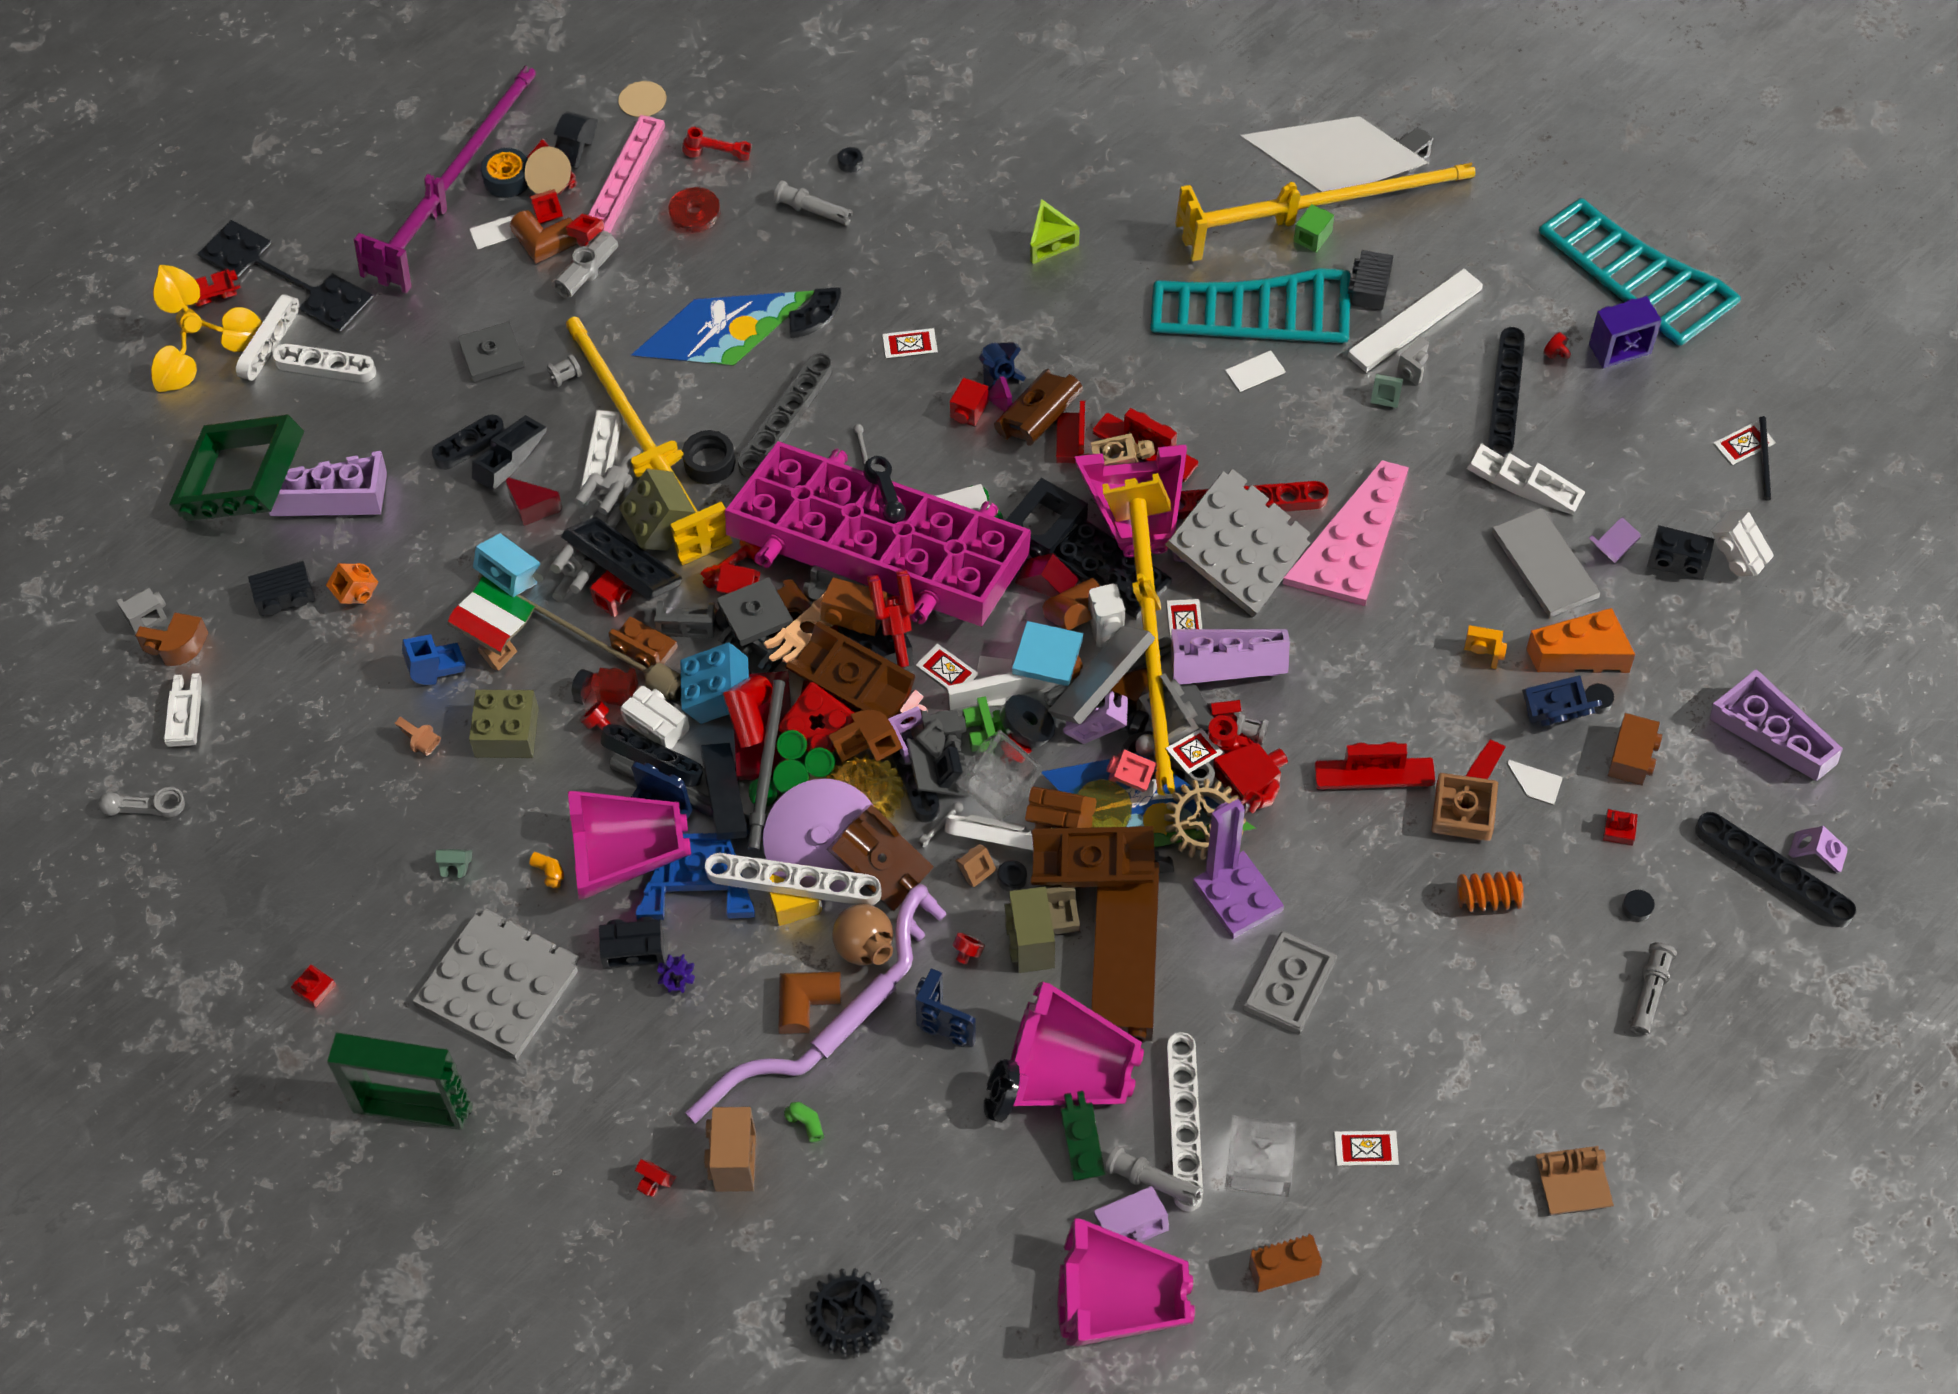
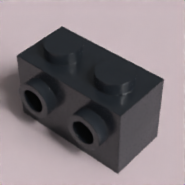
M1658 525L1647 567L1703 580L1710 562L1715 539Z

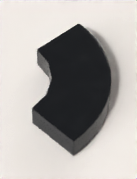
M841 287L814 289L813 297L807 305L798 310L789 311L790 338L812 334L828 324L839 309L842 294Z

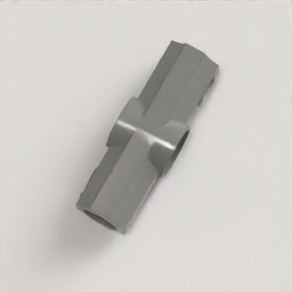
M604 230L597 234L586 247H579L574 250L572 254L573 260L552 281L553 288L560 296L566 299L572 297L585 282H590L597 278L598 268L618 248V241L611 233Z

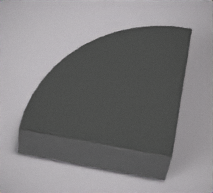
M938 717L915 738L935 759L940 756L945 744L944 727Z

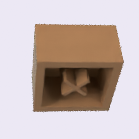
M712 1107V1119H706V1138H709V1149H705L704 1165L707 1168L708 1181L713 1180L716 1192L754 1191L756 1129L751 1107Z

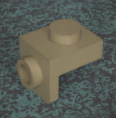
M1054 885L1046 889L1054 935L1080 931L1075 887L1062 888V885Z

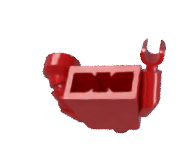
M1226 715L1216 716L1209 723L1208 736L1211 742L1216 744L1225 754L1214 758L1213 769L1215 777L1224 788L1228 786L1232 788L1231 797L1239 796L1240 802L1245 809L1244 814L1249 811L1255 813L1257 809L1272 806L1280 790L1281 772L1279 768L1288 763L1286 754L1280 748L1267 754L1260 744L1254 743L1242 732L1238 735V725L1233 718Z

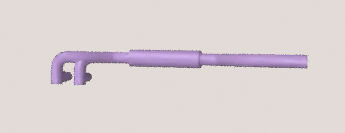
M918 884L913 887L901 904L896 919V948L898 955L896 963L885 974L879 973L810 1042L812 1047L801 1058L795 1061L759 1059L734 1067L714 1083L685 1112L687 1117L696 1124L735 1085L749 1077L762 1074L803 1075L811 1070L822 1058L827 1059L896 990L895 985L911 968L913 961L911 937L917 942H920L925 937V933L913 920V915L918 905L926 912H930L939 921L947 915L945 910L928 893L926 886Z

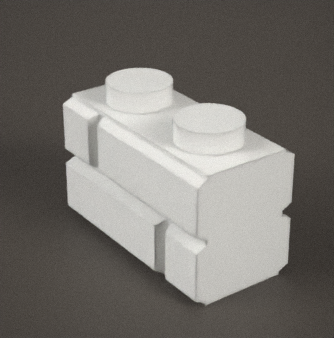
M1731 510L1722 517L1721 522H1718L1711 530L1717 541L1718 549L1724 553L1729 562L1730 570L1737 576L1758 575L1765 567L1764 565L1774 556L1748 510Z
M1116 584L1091 588L1089 591L1088 610L1092 619L1088 621L1091 633H1093L1096 647L1099 648L1104 647L1125 624V607Z
M641 686L620 709L623 722L646 738L669 749H672L690 728L688 714L682 710L680 705L675 704L672 706L669 704L664 695L657 689L651 691L645 686Z

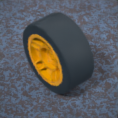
M500 148L486 155L481 163L480 170L486 190L498 197H513L524 192L529 187L525 179L527 156L514 148Z

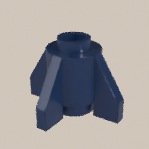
M1014 342L991 343L986 345L980 352L979 359L983 364V384L988 386V392L997 382V379L1002 376L1006 379L1013 376L1022 382L1026 379L1025 375L1014 364L1015 358L1021 351L1018 344Z

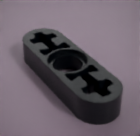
M486 415L439 442L432 449L435 465L440 469H451L490 446L491 439L505 430L503 420L497 415ZM466 438L476 439L475 443L471 446L461 444Z

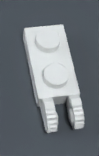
M200 673L191 675L190 690H183L184 679L182 674L173 676L172 691H169L164 737L167 747L191 746L197 743L202 687Z

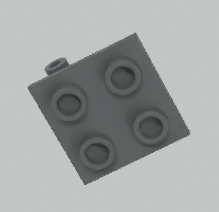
M948 735L945 738L946 741L941 752L942 754L948 746L957 748L963 773L949 788H941L938 785L933 763L936 759L917 740H906L917 790L964 797L969 796L968 784L970 783V778L967 776L964 754L960 753L961 740L956 735Z

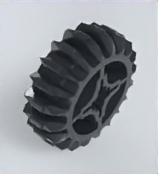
M841 1268L839 1278L835 1279L832 1273L827 1275L828 1284L818 1280L817 1288L819 1292H810L809 1297L812 1302L807 1303L805 1306L806 1312L809 1313L805 1319L806 1324L812 1326L809 1330L811 1337H818L817 1344L819 1347L828 1344V1352L831 1355L837 1348H840L841 1357L843 1358L847 1356L848 1350H853L854 1356L858 1358L860 1356L859 1348L864 1347L868 1353H871L872 1341L879 1345L883 1343L881 1334H889L890 1326L887 1323L894 1320V1315L890 1312L894 1306L893 1301L887 1299L890 1296L889 1290L887 1288L880 1289L882 1282L879 1278L871 1282V1273L868 1271L862 1277H859V1272L856 1268L852 1270L851 1276H846V1271ZM850 1292L846 1297H837L838 1294ZM864 1295L869 1297L877 1308L875 1317L869 1315L868 1310L862 1307ZM855 1307V1315L851 1314L849 1317H844L845 1310L849 1313V1309H854ZM825 1309L830 1310L831 1315L837 1318L835 1331L828 1327L823 1320ZM854 1328L864 1329L855 1334H848Z

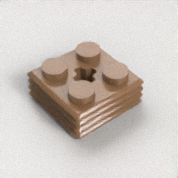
M1439 773L1436 783L1431 831L1437 834L1490 841L1494 831L1498 781ZM1461 805H1466L1467 809L1462 808Z

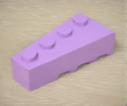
M382 451L371 452V457L361 459L358 458V455L346 457V462L331 465L329 461L321 462L311 469H305L303 466L289 469L269 515L381 514L387 477Z
M1171 629L1173 680L1176 679L1179 685L1266 675L1277 676L1288 673L1290 646L1288 630Z
M1757 669L1712 705L1711 721L1815 781H1818L1839 762L1843 748Z

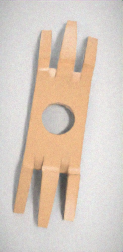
M824 594L814 601L812 606L789 626L783 627L775 637L763 643L769 649L781 645L783 639H786L785 643L769 656L771 661L783 658L782 661L788 663L799 657L812 636V633H805L801 630L800 625L803 622L809 621L816 624L819 621L828 627L833 626L827 622L820 621L821 600Z

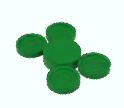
M796 730L783 732L778 738L777 749L782 757L789 760L781 762L774 770L773 780L770 779L766 807L775 803L779 791L784 794L794 786L810 781V774L815 777L829 775L835 766L833 754L826 748H814L806 755L804 764L795 759L802 757L806 752L807 741L805 736ZM758 779L751 783L748 790L749 798L753 804L755 803Z

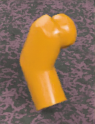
M534 852L530 858L529 865L544 870L546 875L544 883L546 886L555 889L559 888L561 880L564 879V872L560 862L557 859Z

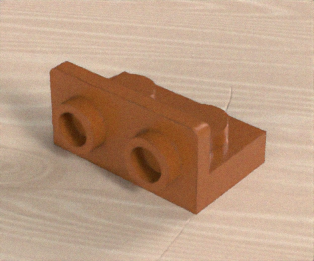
M631 616L618 631L612 628L608 632L613 649L635 659L636 662L646 668L657 663L665 664L678 648L677 641Z

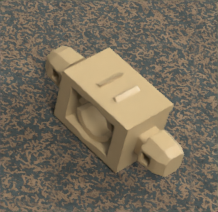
M1131 433L1091 442L1092 454L1103 453L1105 459L1104 466L1137 463L1139 458L1142 457L1143 460L1155 454L1152 441H1138V444H1136ZM1120 453L1117 458L1111 459L1113 455Z

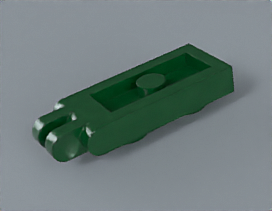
M1084 1091L1077 1092L1078 1105H1073L1071 1093L1064 1094L1066 1107H1061L1060 1110L1073 1181L1106 1175L1092 1102L1086 1103Z

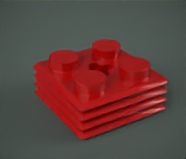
M810 682L780 722L778 730L781 733L788 730L801 732L807 741V752L820 747L826 748L833 753L835 748L829 735L853 723L851 714L855 712L817 684ZM820 714L823 715L822 722L825 724L824 728L817 727L814 730L812 728V716L818 717Z

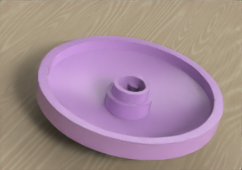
M814 779L794 786L777 800L765 822L763 847L766 859L850 872L826 849L866 805L872 804L871 801L854 786L834 779ZM777 871L774 873L775 875L783 879H786L787 875L781 871ZM805 876L800 880V885L809 888L817 880L813 876ZM836 880L830 884L829 888L834 892H840L845 889L846 883Z

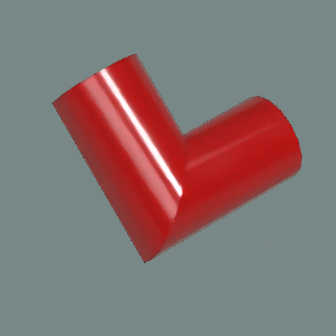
M761 675L748 677L723 692L741 748L761 743L765 739L766 730L758 707L771 699L773 687L770 681Z

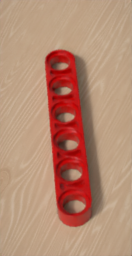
M1320 481L1253 485L1269 498L1265 504L1268 508L1274 502L1285 512L1320 509L1326 505L1328 500V487ZM1208 489L1181 491L1180 502L1184 504V508L1178 510L1177 520L1186 519ZM1319 491L1323 494V497L1321 499H1312L1308 493ZM1283 493H1291L1295 496V499L1288 502L1284 501L1280 496Z

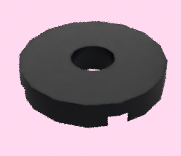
M1019 694L1011 696L1001 707L1000 718L1005 730L1009 728L1013 733L1011 737L1017 742L1028 747L1038 748L1042 747L1043 744L1053 737L1056 727L1054 719L1048 712V709L1038 700ZM1024 718L1027 719V720L1031 723V725L1028 724V723L1024 720Z
M1000 1060L991 1071L986 1085V1090L991 1091L990 1097L985 1098L983 1103L984 1113L988 1120L1002 1123L1013 1108L1020 1080L1019 1066L1016 1061Z

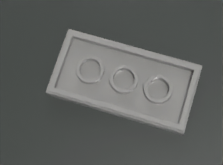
M1543 508L1493 527L1492 534L1549 618L1599 598L1600 591Z
M1122 626L1051 706L1048 712L1054 718L1081 724L1153 643L1155 637L1149 631Z

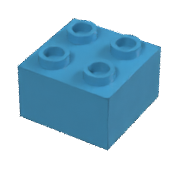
M728 642L681 659L682 710L700 724L728 715L729 711L723 692L749 677L748 657Z

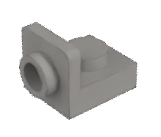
M1422 336L1400 355L1397 372L1404 379L1416 385L1422 382L1425 369L1423 365L1428 359L1429 341Z

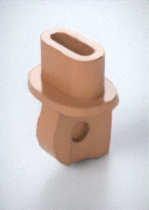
M401 717L395 722V725L411 739L410 749L413 752L417 753L420 751L428 756L441 740V737L433 732L431 725H423L417 728Z

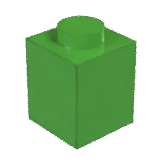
M1311 204L1295 224L1294 242L1317 252L1333 231L1334 215L1325 209Z

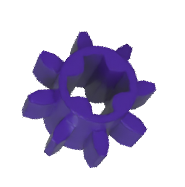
M668 954L666 964L659 963L657 971L661 973L658 984L664 983L668 988V993L672 990H680L684 993L686 983H694L695 975L691 974L695 964H688L687 960L684 959V954L680 957H672V955Z

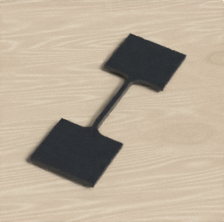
M230 220L198 253L199 257L223 270H235L237 277L250 265L258 264L310 292L311 295L299 307V310L339 332L374 297L373 294L333 273L321 285L312 287L261 260L260 255L268 248L272 241L233 220Z

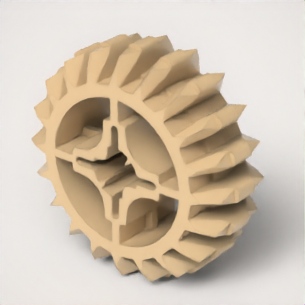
M1204 779V788H1199L1198 781L1193 780L1192 791L1185 784L1182 785L1183 797L1176 792L1172 794L1173 799L1178 804L1168 802L1166 806L1174 814L1168 813L1164 815V820L1174 822V824L1165 827L1166 832L1176 831V834L1170 838L1171 843H1176L1181 839L1182 843L1179 845L1178 850L1183 852L1187 846L1191 847L1189 851V857L1191 858L1195 856L1196 850L1201 851V860L1206 859L1210 833H1208L1204 823L1197 822L1196 818H1200L1201 806L1207 817H1211L1215 810L1207 806L1203 796L1215 798L1222 804L1231 803L1237 799L1240 800L1238 795L1230 799L1228 798L1232 791V788L1229 786L1225 788L1223 793L1220 792V781H1216L1214 789L1209 788V779ZM1192 799H1195L1196 813L1187 817L1186 820L1180 821V814L1184 806ZM1211 820L1209 822V832L1211 828ZM1198 829L1202 831L1207 843L1191 839L1183 830Z

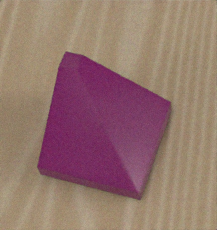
M1004 376L1000 377L988 392L989 401L1003 412L1012 404V395Z

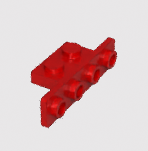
M1131 407L1124 415V421L1110 413H1105L1093 428V434L1101 439L1131 433L1136 444H1138V441H1152L1155 454L1143 459L1142 461L1144 462L1156 461L1158 447L1176 446L1177 432L1170 426L1161 424L1151 419L1147 414L1138 412ZM1187 454L1182 482H1186L1198 467V460Z
M1355 743L1347 745L1344 760L1315 762L1317 789L1434 786L1436 781L1434 763L1431 757L1407 758L1406 743Z

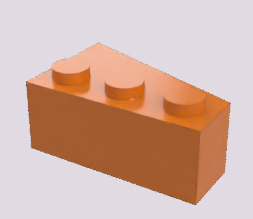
M1612 608L1531 630L1526 648L1537 672L1574 673L1575 670H1592L1593 673H1602L1603 670H1620V673H1630L1635 658V653Z

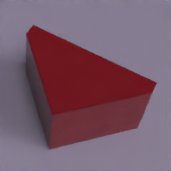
M507 477L506 485L509 496L523 526L561 512L563 507L558 491Z
M1051 553L1027 559L1015 580V584L1053 597L1076 586L1078 578Z

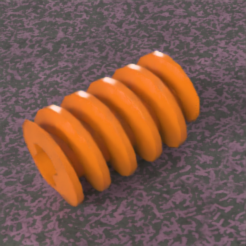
M1508 871L1504 877L1501 872H1496L1492 879L1491 874L1483 873L1480 880L1479 875L1473 873L1469 881L1465 874H1460L1457 878V896L1460 909L1463 904H1466L1469 912H1473L1475 903H1478L1481 911H1485L1487 902H1490L1493 911H1496L1501 901L1505 910H1509L1511 901H1515L1518 909L1522 908L1524 894L1520 874L1516 876L1513 871Z

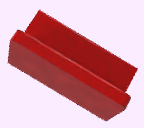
M1080 401L1079 413L1063 412L1057 418L1056 463L1076 464L1075 456L1084 454L1085 401Z

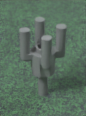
M632 447L621 465H613V467L608 468L603 477L598 473H592L575 497L574 503L583 507L594 489L596 492L594 495H597V498L602 503L597 501V499L590 501L579 517L582 522L591 519L597 510L607 515L613 505H615L616 507L605 522L615 529L623 517L619 507L626 498L624 496L625 492L633 482V478L628 474L633 467L631 459L642 453L639 448Z
M567 542L561 552L551 550L533 574V577L536 581L542 582L550 570L554 573L562 571L565 577L552 595L554 600L561 602L569 590L573 593L581 591L594 572L595 564L589 561L591 558Z

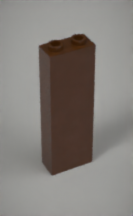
M1155 862V879L1153 883H1123V886L1097 887L1091 1010L1142 1043L1152 1041L1159 862Z

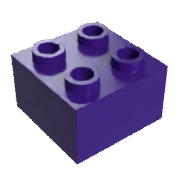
M1647 296L1638 299L1633 298L1612 307L1606 306L1597 311L1589 346L1603 369L1650 355L1653 352L1662 319Z

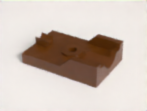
M872 804L866 805L826 849L850 872L875 876L881 884L882 896L880 901L891 911H895L904 901L908 892L918 885L934 868ZM880 854L885 855L886 860L884 862L878 860ZM864 885L873 894L875 893L876 888L873 885Z

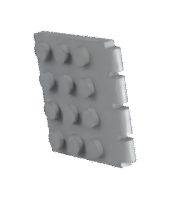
M1232 468L1228 474L1223 471L1165 545L1249 615L1254 617L1310 544L1306 539L1310 532L1296 520L1291 525L1287 524L1291 516L1274 502L1268 508L1265 504L1269 498L1253 485L1246 490L1244 485L1247 483V480Z
M486 909L481 916L475 914L415 996L413 1003L423 1011L517 1060L577 974L578 970L575 965L578 962L579 956L562 947H559L553 954L556 944L537 934H533L529 939L531 931L512 921H508L505 924L506 919Z

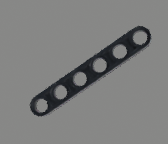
M1516 327L1505 328L1500 335L1487 446L1504 458L1509 453L1512 454L1514 447L1525 334ZM1514 337L1518 339L1519 343L1509 344L1505 341V338ZM1505 358H1512L1517 362V364L1509 366L1506 365L1502 360ZM1508 379L1513 381L1515 385L1505 387L1500 381ZM1508 401L1512 404V407L1509 409L1501 408L1498 402ZM1503 422L1508 424L1510 429L1502 431L1495 425ZM1501 444L1508 450L1504 453H1499L1493 449V446Z
M1706 812L1699 817L1695 832L1702 841L1831 925L1846 927L1852 922L1856 914V906L1848 897L1719 814ZM1704 822H1712L1718 827V831L1709 833L1703 829L1702 824ZM1732 838L1739 839L1743 843L1744 848L1740 850L1733 849L1729 846L1728 840ZM1763 855L1768 858L1770 865L1765 867L1759 866L1755 863L1754 857ZM1780 873H1792L1796 878V882L1791 884L1784 882L1780 878ZM1808 889H1816L1821 893L1822 899L1818 901L1812 900L1807 896L1806 891ZM1833 907H1844L1848 911L1849 916L1845 918L1836 916L1833 912Z

